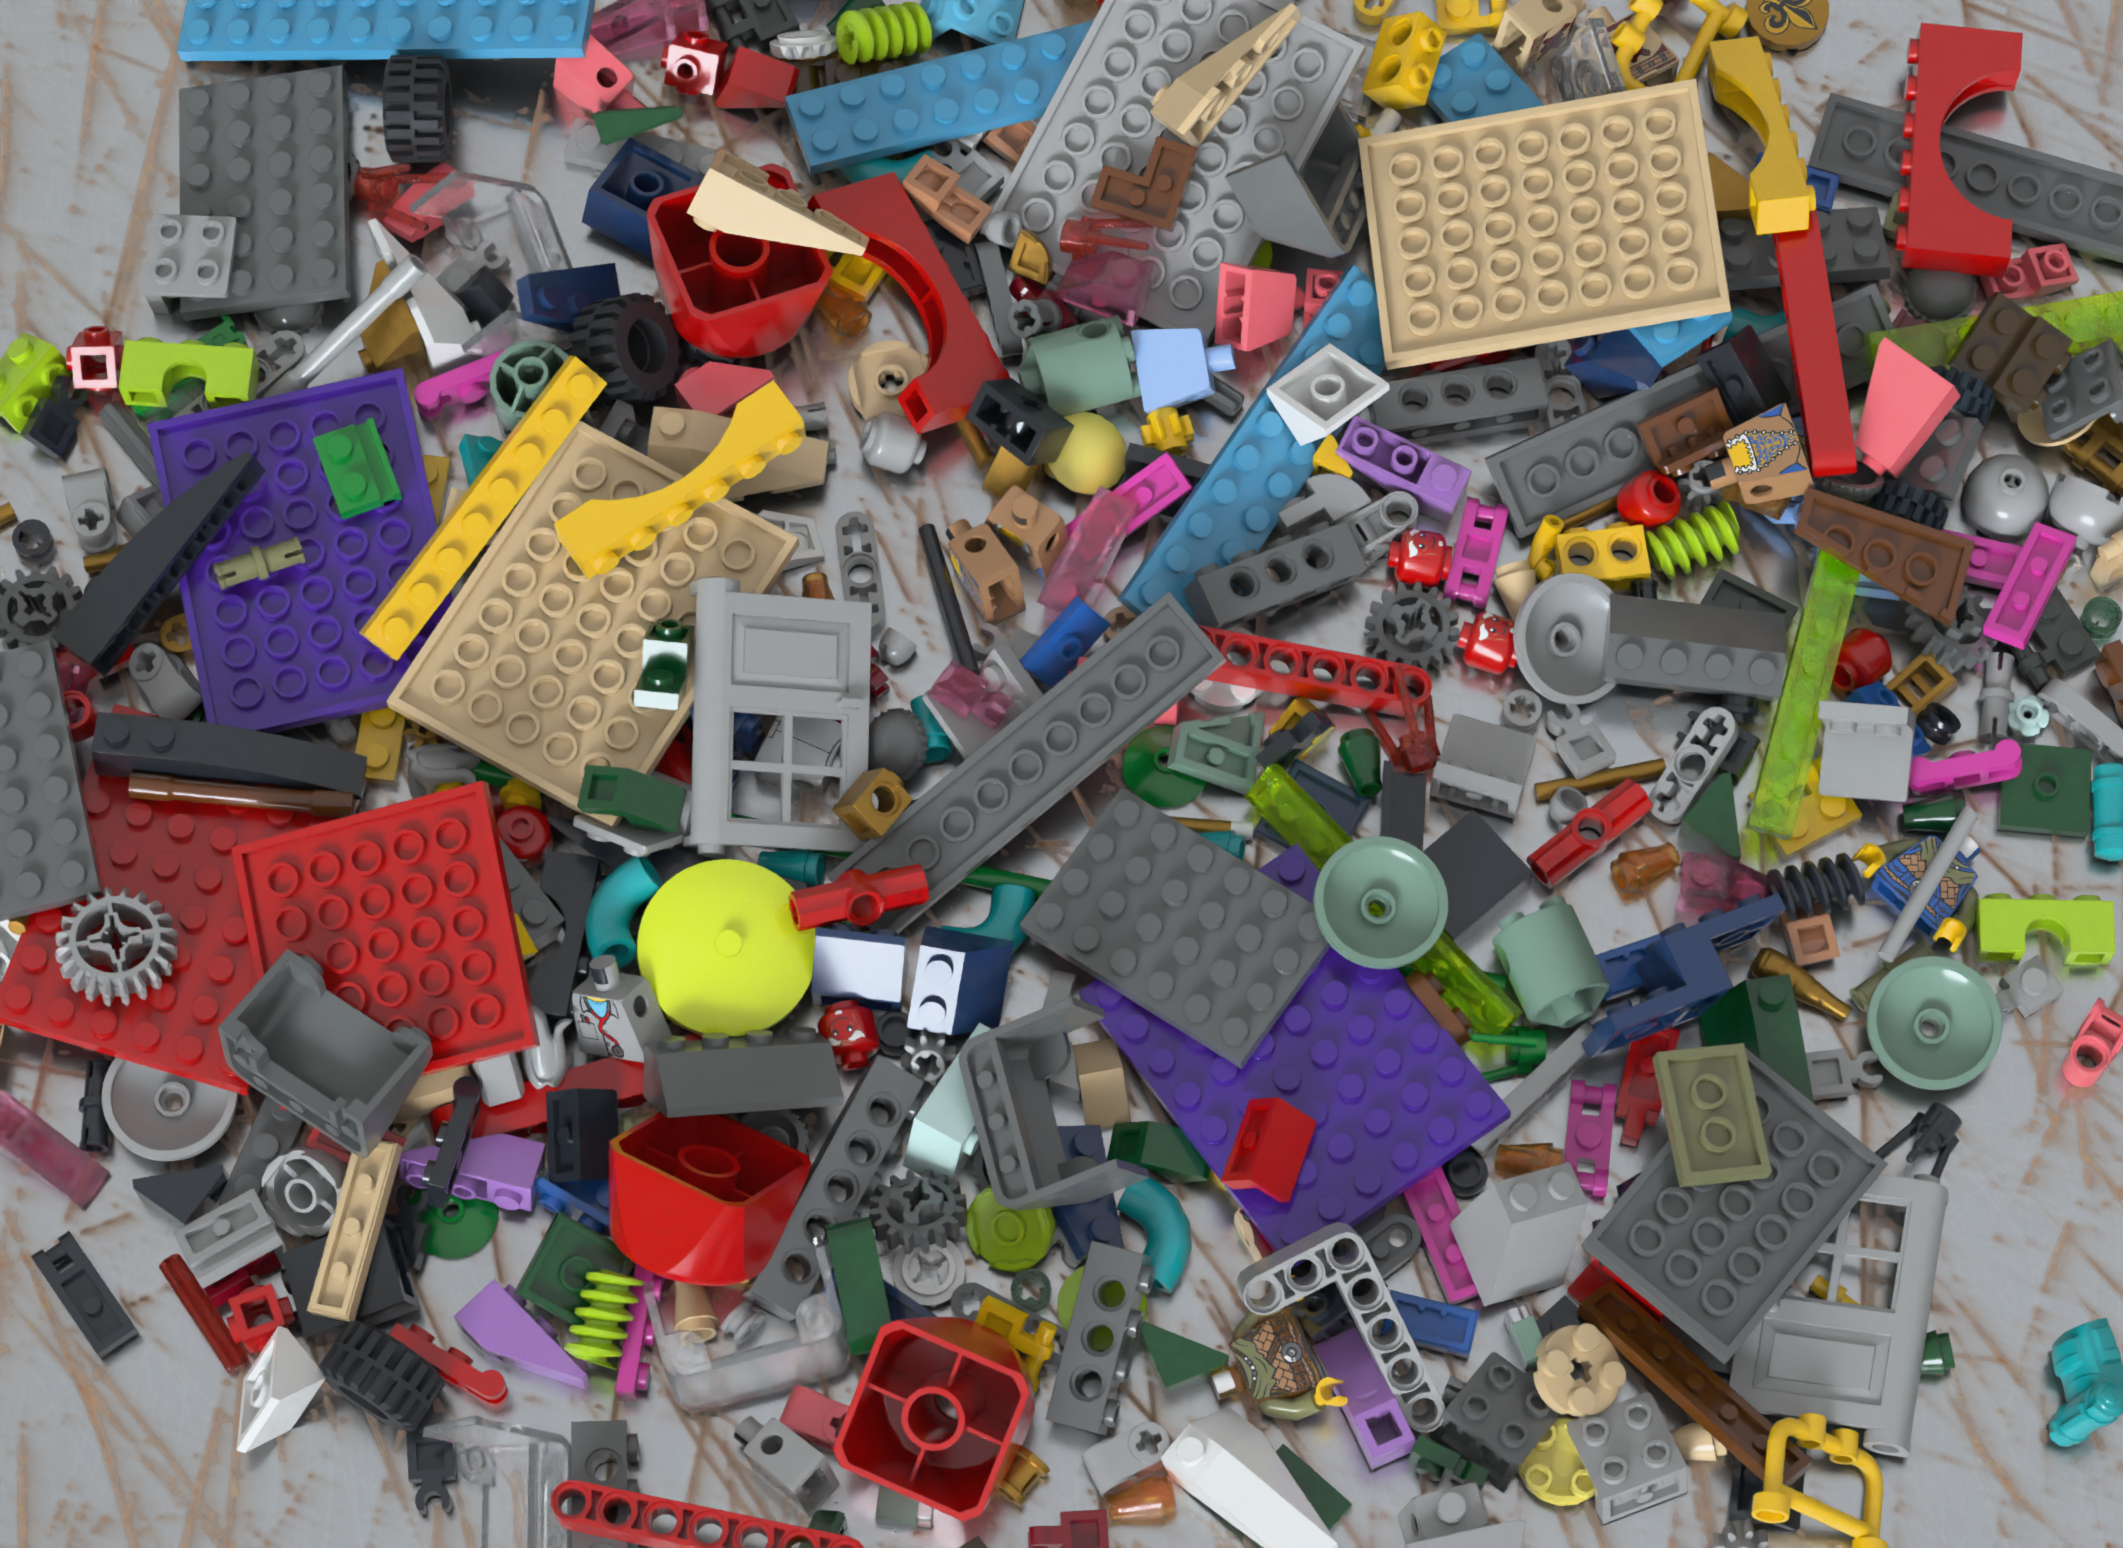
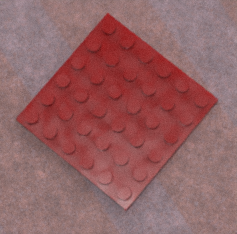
M478 781L231 847L257 982L287 949L299 957L303 955L311 957L324 971L322 977L325 981L326 990L391 1032L398 1026L409 1028L413 1025L428 1035L432 1044L433 1056L420 1077L540 1046L487 782ZM280 1105L281 1110H286V1111H288L287 1109H285L284 1107H282V1106Z

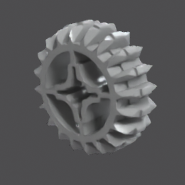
M106 886L103 891L104 898L97 900L95 895L88 892L86 896L88 905L86 907L73 902L71 910L74 917L62 916L60 923L64 931L56 932L55 941L56 945L60 948L56 949L55 957L56 961L62 964L60 967L62 977L65 980L71 979V988L76 993L86 989L85 995L90 1002L102 994L103 1002L108 1007L113 1002L114 996H121L122 1003L128 1006L131 1000L130 994L137 993L138 997L145 1000L148 996L146 990L148 985L160 990L163 984L159 975L171 976L173 967L169 961H174L178 958V949L174 946L178 942L177 931L171 928L173 925L171 915L169 913L161 914L163 911L162 904L158 900L148 904L147 894L143 890L134 898H131L130 890L126 886L120 891L119 896H113L111 889ZM120 920L137 923L146 930H141L140 927L125 926ZM105 923L102 930L98 933L87 936L93 929ZM114 933H117L118 941L122 945V948L119 949V960L116 959L115 949H112L111 946L114 944ZM146 957L140 964L129 969L134 960ZM92 962L93 966H108L114 973L97 970L87 963Z

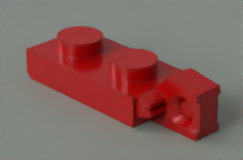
M1671 1027L1630 1043L1615 1104L1617 1106L1615 1116L1625 1119L1620 1143L1638 1147L1644 1124L1655 1126L1656 1119L1661 1113L1662 1102L1652 1058L1656 1052L1676 1050L1680 1029Z

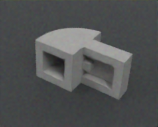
M1337 474L1316 475L1308 478L1306 481V499H1303V497L1294 498L1281 508L1282 512L1278 513L1277 531L1281 537L1292 535L1293 539L1303 535L1310 527L1321 522L1328 521L1330 526L1337 525L1339 521L1350 513L1369 506L1371 500L1356 482L1347 477Z

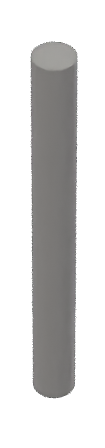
M1963 807L1878 950V956L1885 961H1894L1977 821L1979 815L1973 809Z

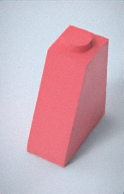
M1886 337L1879 344L1855 446L1864 456L1860 462L1880 477L1884 472H1887L1897 479L1960 398V394L1953 384Z

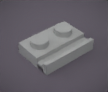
M254 1188L173 1232L202 1289L283 1245Z

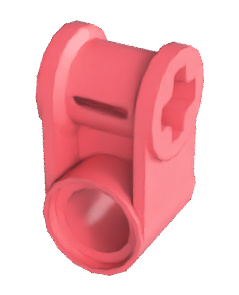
M2100 997L2079 1028V1034L2062 1063V1072L2066 1080L2077 1087L2094 1085L2102 1076L2113 1056L2117 1055L2123 1046V1016L2106 1007L2105 1000ZM2077 1055L2089 1056L2094 1060L2096 1067H2084L2077 1060Z
M794 1385L779 1421L809 1444H815L834 1452L833 1447L838 1437L837 1428L842 1427L849 1406L832 1400L810 1388Z

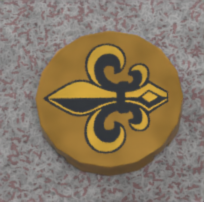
M1746 0L1745 10L1748 12L1746 24L1749 32L1753 36H1759L1762 45L1775 51L1786 52V49L1796 48L1798 51L1808 48L1820 39L1829 18L1828 0Z

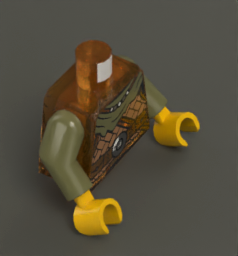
M1292 1306L1288 1308L1283 1307L1268 1315H1257L1248 1310L1232 1332V1341L1228 1344V1355L1232 1366L1210 1375L1212 1386L1219 1400L1243 1391L1252 1411L1261 1410L1266 1416L1298 1421L1324 1410L1326 1405L1343 1407L1348 1401L1347 1397L1344 1396L1332 1398V1389L1344 1381L1331 1377L1322 1378Z

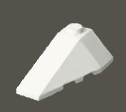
M376 218L371 219L367 222L373 242L381 259L385 260L391 272L410 253ZM427 273L403 298L419 328L429 366L434 377L483 358L480 346L487 343L478 321L469 322L464 309Z
M1229 1407L1189 1423L1160 1457L1171 1480L1263 1548L1339 1547L1263 1432Z

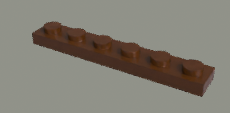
M1609 1280L1580 1303L1577 1314L1583 1320L1594 1325L1624 1357L1764 1482L1767 1440L1769 1432L1774 1426L1612 1280ZM1788 1438L1785 1449L1783 1484L1789 1487L1809 1470L1813 1460Z

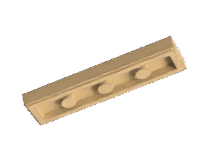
M381 1140L367 1158L351 1153L307 1311L311 1314L348 1322L355 1321L403 1147L398 1143Z

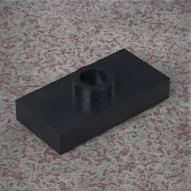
M934 219L924 221L923 223L927 226L933 242L942 258L947 262L950 272L963 295L970 297L985 293V284L972 241L969 244L965 243Z

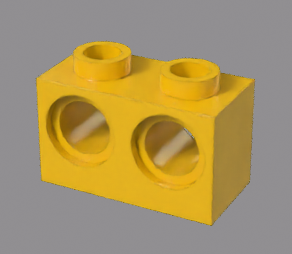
M1421 11L1384 18L1361 91L1382 108L1388 107L1397 111L1425 106L1447 32Z
M1627 522L1610 524L1601 530L1588 531L1586 528L1576 527L1556 535L1553 554L1557 566V575L1564 573L1589 575L1603 582L1614 593L1631 591L1630 583L1632 581L1639 580L1640 585L1643 586L1642 580L1650 579L1651 569L1643 525L1630 526ZM1625 550L1633 556V559L1621 561L1615 558L1612 552ZM1574 555H1582L1590 561V564L1577 566L1569 558Z

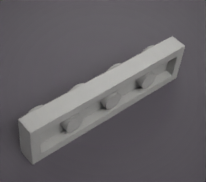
M575 117L564 150V160L568 163L604 171L628 138L609 145L602 144L595 122ZM646 133L631 136L634 140L704 177L718 151Z

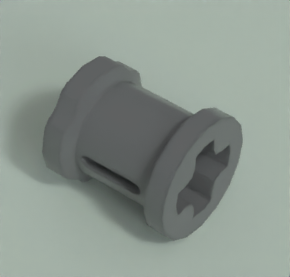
M1022 299L1012 304L1007 319L1011 331L1016 336L1029 338L1033 335L1039 336L1059 330L1063 317L1060 307L1053 300L1040 299L1034 301ZM1021 311H1027V314H1019V313H1020ZM1043 322H1051V324L1043 325Z

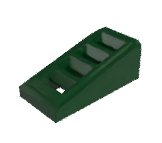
M675 105L603 110L592 113L602 144L605 145L681 119L684 115L681 106L676 107Z

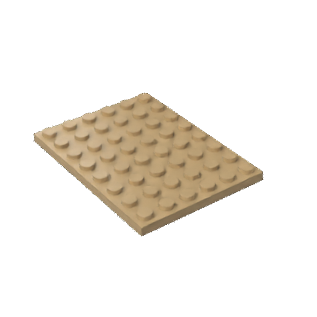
M1696 78L1358 138L1381 335L1387 370L1731 311Z
M579 420L532 482L387 699L388 707L576 812L614 828L624 816L582 813L577 807L586 765L629 768L650 776L690 715V708L694 704L697 596H690V583L700 578H731L740 581V592L768 594L799 547V538L722 497L713 503L706 502L694 510L692 516L683 524L676 527L670 526L657 534L654 542L640 551L634 549L622 557L618 565L610 572L603 575L596 574L588 580L559 541L554 523L590 499L617 500L639 497L661 490L684 478V476ZM663 619H675L682 622L683 625L695 626L686 693L678 710L634 706V689L642 673L643 639L651 621L658 622Z

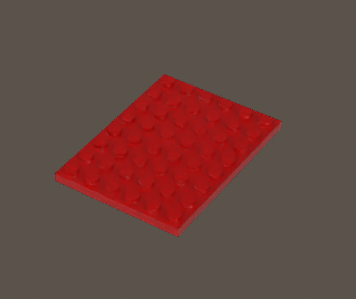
M114 703L111 713L161 718L160 716ZM92 759L82 782V788L103 891L107 886L111 889L113 896H119L120 891L126 886L130 890L131 898H134L143 890L147 894L148 904L158 900L162 904L163 911L161 914L169 913L173 920L171 928L177 931L178 942L174 946L178 949L177 960L169 961L173 967L171 976L159 975L163 984L160 990L149 985L146 987L148 996L145 1000L138 997L137 993L130 994L131 1000L128 1006L122 1003L121 996H114L113 1002L108 1007L104 1004L103 996L100 994L90 1002L85 995L86 989L76 993L71 988V979L65 980L62 977L60 971L62 964L58 963L55 957L56 949L60 948L56 945L55 935L56 932L64 931L60 923L62 916L74 917L71 910L73 903L30 914L26 931L20 935L0 985V1023L248 1096L252 1086L239 1078L227 1065L218 1031V1026L257 983L231 847L339 818L264 808L180 800L167 802L129 798L130 778L96 775ZM365 776V781H364L363 792H364L365 787H366V784H367L366 776ZM355 800L353 815L357 811L360 800ZM104 896L96 897L97 900L104 898ZM87 900L76 902L84 907L88 905ZM120 920L125 926L140 927L141 930H146L137 923ZM105 923L97 926L87 936L98 933L102 930ZM114 933V944L111 946L112 949H115L116 959L119 960V949L122 948V945L118 941L117 933ZM146 957L134 960L129 969L140 964ZM92 962L87 963L97 970L114 973L108 966H93Z

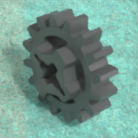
M33 565L31 575L25 576L18 569L15 571L17 581L14 583L5 579L1 581L5 593L4 595L0 594V638H4L3 642L8 650L14 649L18 645L22 647L50 640L54 644L55 653H58L62 648L52 635L56 631L58 621L60 620V611L65 607L63 602L66 600V612L72 610L83 596V593L79 586L73 587L74 582L68 573L59 578L57 569L54 566H51L46 574H41L38 565ZM15 605L18 612L13 616L14 623L12 624L11 612ZM29 607L32 608L34 611L37 610V611L41 612L42 614H40V613H38V612H33V613L31 614V611H30ZM46 611L47 614H48V616H49V618H48L47 616H45V615L43 614V612Z
M1403 582L1398 583L1397 594L1395 595L1384 589L1381 595L1382 603L1372 601L1370 613L1373 616H1368L1365 620V629L1371 631L1366 634V645H1377L1373 652V658L1382 659L1386 657L1388 661L1422 668L1425 672H1427V665L1429 663L1437 669L1442 668L1444 660L1442 654L1449 657L1453 656L1455 646L1452 642L1458 641L1460 629L1453 627L1458 624V612L1447 613L1451 606V599L1448 597L1438 601L1436 599L1438 588L1435 586L1428 593L1422 592L1421 582H1416L1412 591H1407ZM1432 613L1439 621L1441 632L1438 631L1439 627L1431 621ZM1420 619L1419 629L1415 628L1404 639L1405 629H1411ZM1383 625L1386 627V632L1393 635L1394 642L1392 644L1384 634Z
M1963 585L1955 618L1949 627L1912 604H1909L1905 610L1910 615L1905 622V626L1915 629V633L1910 637L1911 641L1922 642L1924 647L1921 653L1923 655H1927L1930 652L1935 654L1937 665L1940 666L1944 660H1948L1952 670H1957L1962 663L1970 670L1977 662L1982 664L1998 642L1996 639L1983 635V625L1992 608H1982L1979 604L1983 597L1980 595L1973 598L1968 595V586Z
M926 1169L921 1177H915L912 1170H907L906 1179L900 1180L895 1175L890 1176V1186L879 1184L876 1187L877 1196L869 1198L870 1210L868 1212L872 1227L875 1229L877 1241L887 1239L888 1249L890 1250L897 1248L899 1245H904L905 1254H910L914 1247H921L923 1253L928 1254L930 1245L936 1244L942 1249L947 1247L946 1237L958 1239L960 1237L959 1227L967 1225L966 1195L961 1194L958 1182L948 1185V1175L942 1174L934 1179L931 1178V1170Z

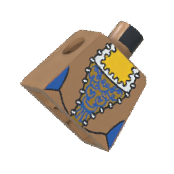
M1786 403L1780 404L1726 431L1722 437L1729 458L1705 465L1712 490L1738 482L1746 504H1756L1804 495L1808 487L1815 489Z
M1016 485L1010 487L989 513L984 523L988 524L1013 560L1045 582L1072 550L1063 518ZM1047 543L1051 545L1048 549H1046Z
M966 519L952 523L946 530V536L950 540L948 547L953 571L983 622L997 625L1025 610L1026 606L1018 566L988 524H980L972 528Z

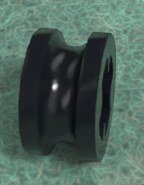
M25 520L17 525L12 534L13 546L20 558L26 562H43L53 552L55 545L53 536L47 525L40 520ZM37 533L43 542L42 544L36 542L38 547L29 549L26 542L23 541L24 539L30 541L29 535Z
M1931 702L1925 709L1926 714H1921L1916 719V725L1920 727L1924 736L1939 745H1946L1951 740L1950 733H1957L1961 728V723L1951 710L1939 703Z

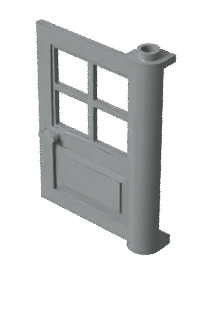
M709 577L691 582L690 596H697L690 836L683 838V847H698V855L723 856L725 855V848L734 846L854 853L866 843V840L860 841L840 818L839 825L791 822L792 774L840 777V800L863 772L868 771L872 603L740 592V581L731 578ZM734 712L782 716L781 763L733 760ZM793 717L841 720L840 767L792 764ZM732 770L781 773L780 821L731 818Z
M1880 1174L1859 1201L1906 1207L1900 1252L1846 1245L1850 1211L1838 1226L1836 1244L1825 1242L1817 1251L1834 1254L1827 1300L1782 1294L1734 1353L1729 1386L1760 1414L1799 1419V1416L1804 1413L1820 1414L1826 1417V1423L1867 1429L1864 1432L1863 1447L1872 1452L1910 1458L1912 1426L1945 1208L1949 1202V1192L1945 1186L1940 1184V1179L1932 1175L1916 1174L1912 1179ZM1844 1256L1898 1263L1891 1309L1837 1302Z

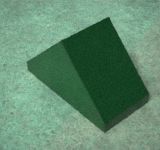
M1722 773L1685 815L1679 834L1725 870L1736 871L1741 859L1732 778L1731 773Z
M1143 1322L1140 1331V1341L1165 1398L1212 1380L1211 1376L1227 1370L1229 1355L1148 1322Z

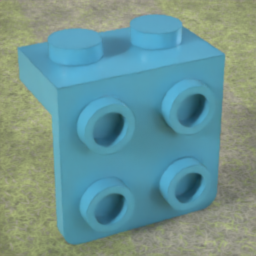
M922 0L920 6L924 9L930 21L932 40L952 28L991 46L1015 40L1024 0Z

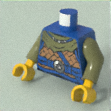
M1929 835L1923 840L1912 837L1884 843L1879 846L1866 843L1851 860L1853 862L1860 860L1867 865L1868 868L1863 872L1865 878H1870L1877 869H1880L1876 873L1870 888L1900 914L1943 842L1936 836ZM1969 836L1966 837L1914 925V928L1932 944L1939 937H1944L1951 941L1950 951L1952 952L1958 949L1966 933L1974 925L1979 895L1974 888L1978 875L1968 864L1980 853V848Z

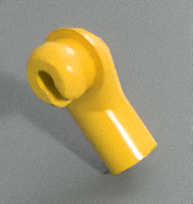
M1550 514L1543 518L1533 538L1527 558L1531 570H1536V577L1540 581L1553 576L1556 572V563L1548 559L1555 545L1556 535H1559L1564 527L1563 520Z

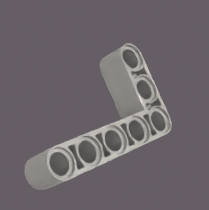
M1340 1222L1329 1224L1247 1266L1240 1272L1236 1282L1238 1295L1247 1308L1257 1315L1274 1313L1335 1281L1374 1362L1395 1396L1407 1423L1412 1429L1424 1433L1434 1431L1441 1426L1444 1421L1443 1418L1440 1419L1445 1410L1444 1402L1366 1244L1353 1227ZM1339 1239H1352L1353 1244L1349 1253L1341 1257L1332 1255V1248ZM1307 1259L1312 1262L1311 1269L1307 1275L1300 1278L1291 1276V1268L1297 1261ZM1363 1278L1372 1280V1288L1366 1295L1361 1297L1352 1295V1288L1358 1280ZM1261 1280L1269 1281L1271 1286L1266 1296L1260 1299H1253L1249 1296L1252 1285ZM1383 1318L1392 1320V1326L1388 1333L1383 1336L1372 1335V1327L1378 1320ZM1403 1358L1411 1359V1368L1406 1374L1401 1376H1393L1391 1374L1395 1362ZM1422 1398L1431 1399V1406L1425 1414L1419 1416L1411 1414L1412 1406L1417 1400Z

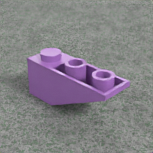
M1356 415L1350 422L1335 452L1389 493L1404 491L1411 494L1417 501L1419 512L1449 525L1467 490L1472 470Z
M504 1133L470 1139L452 1194L465 1200L477 1198L493 1202L506 1210L522 1209L531 1212L537 1193L534 1183L538 1176L542 1177L546 1165V1144ZM435 1145L403 1151L399 1161L400 1180L407 1181L416 1188L428 1189V1187L422 1186L425 1167L429 1159L436 1161L440 1148Z
M493 1279L453 1316L458 1328L488 1359L584 1390L591 1386L585 1373L589 1369L588 1364L584 1360L577 1359L570 1353L565 1352L554 1341L558 1334L543 1317L539 1316L535 1321L523 1309L527 1305L526 1300L515 1294V1288L510 1284L503 1289Z
M1355 1327L1330 1338L1328 1341L1325 1340L1314 1345L1313 1348L1326 1376L1344 1381L1342 1384L1336 1385L1333 1390L1336 1396H1344L1348 1399L1347 1404L1342 1409L1371 1470L1411 1453L1415 1444L1413 1433L1395 1396Z

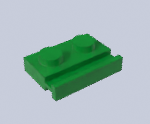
M373 417L366 419V423L357 426L352 424L313 438L342 520L384 506L383 503L396 499L398 501L402 499Z

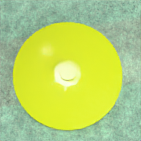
M733 859L706 861L684 869L669 879L656 892L641 919L637 936L636 956L640 976L645 977L649 981L661 1011L667 1018L678 1026L697 1035L725 1033L729 1035V1038L746 1037V1032L750 1030H768L795 1009L804 996L813 975L815 928L803 931L796 930L789 909L788 898L791 895V891L795 890L784 879L754 863Z

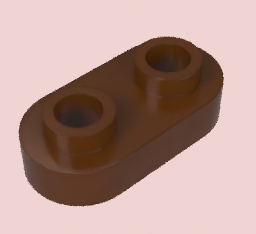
M1416 969L1405 977L1404 982L1442 1029L1447 1030L1460 1048L1471 1041L1468 1031L1473 1028L1471 1022L1458 1006L1450 1010L1440 997L1445 993L1444 988L1430 971L1423 975Z

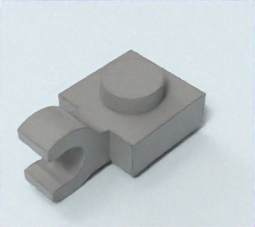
M2036 955L2002 976L1999 983L2004 990L1997 992L1995 996L1998 1000L2002 1017L2018 1008L2024 1018L2060 997L2064 989L2041 957Z

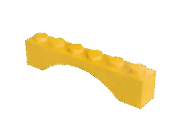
M1759 36L1708 42L1707 75L1715 101L1733 110L1746 120L1759 135L1765 148L1761 161L1750 173L1748 208L1756 234L1762 235L1808 229L1809 211L1816 210L1815 190L1813 185H1806V162L1804 158L1797 157L1799 151L1797 134L1795 131H1789L1790 116L1787 104H1780L1781 86L1778 78L1772 79L1773 64L1770 52L1764 53Z
M773 380L737 403L731 423L720 443L703 463L684 478L661 490L639 497L617 500L590 499L554 523L558 539L588 580L596 574H606L618 565L622 557L634 549L640 551L652 544L657 534L663 530L686 522L692 516L693 511L706 502L713 503L720 500L728 493L730 487L741 479H750L758 475L765 468L766 463L780 454L787 455L796 450L806 437L803 418Z

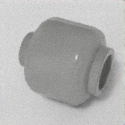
M889 411L882 412L876 418L870 417L867 420L859 442V449L864 451L865 459L870 465L896 474L906 472L913 463L918 465L923 459L927 446V441L921 439V434H917L908 418Z

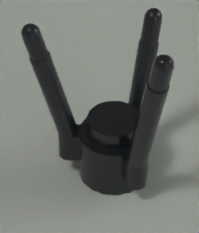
M1932 1103L1925 1114L1918 1112L1906 1127L1879 1148L1875 1154L1883 1159L1916 1132L1915 1136L1918 1141L1906 1156V1161L1909 1163L1914 1162L1926 1147L1931 1150H1938L1941 1147V1151L1930 1174L1940 1179L1950 1153L1959 1143L1955 1133L1962 1125L1961 1119L1947 1106L1941 1103Z

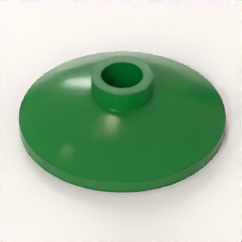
M1158 725L1142 731L1130 742L1123 758V776L1131 793L1159 809H1175L1191 803L1203 792L1208 783L1196 777L1163 767L1158 762L1161 757L1169 756L1174 725Z
M418 1188L411 1198V1205H416L420 1201L422 1191H428V1189ZM451 1194L448 1205L455 1204L459 1207L458 1214L452 1218L443 1215L444 1209L433 1206L422 1217L421 1223L433 1226L425 1252L437 1258L457 1260L469 1257L480 1251L490 1241L497 1227L498 1206L495 1203L477 1198L465 1200Z

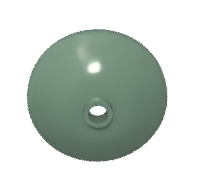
M1371 836L1357 839L1344 845L1328 859L1315 884L1313 906L1315 918L1322 935L1340 955L1364 967L1393 969L1408 965L1421 958L1436 943L1447 920L1448 894L1438 868L1425 853L1400 839L1386 836ZM1371 904L1379 905L1382 908L1383 915L1380 917L1371 915L1368 906Z
M1939 956L1918 957L1892 969L1875 988L1868 1005L1866 1018L1868 1038L1881 1064L1892 1075L1906 1084L1927 1090L1952 1089L1964 1085L1977 1077L1993 1060L2000 1045L2003 1027L1998 1000L1985 979L1964 963ZM1922 1023H1932L1936 1028V1035H1925L1922 1031Z

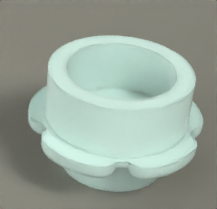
M2027 695L2026 698L2018 696L2014 698V703H2009L2008 726L2019 736H2035L2040 733L2041 728H2045L2048 725L2050 719L2049 711L2044 709L2043 701L2036 696ZM2029 712L2032 717L2029 719L2025 718L2024 713Z

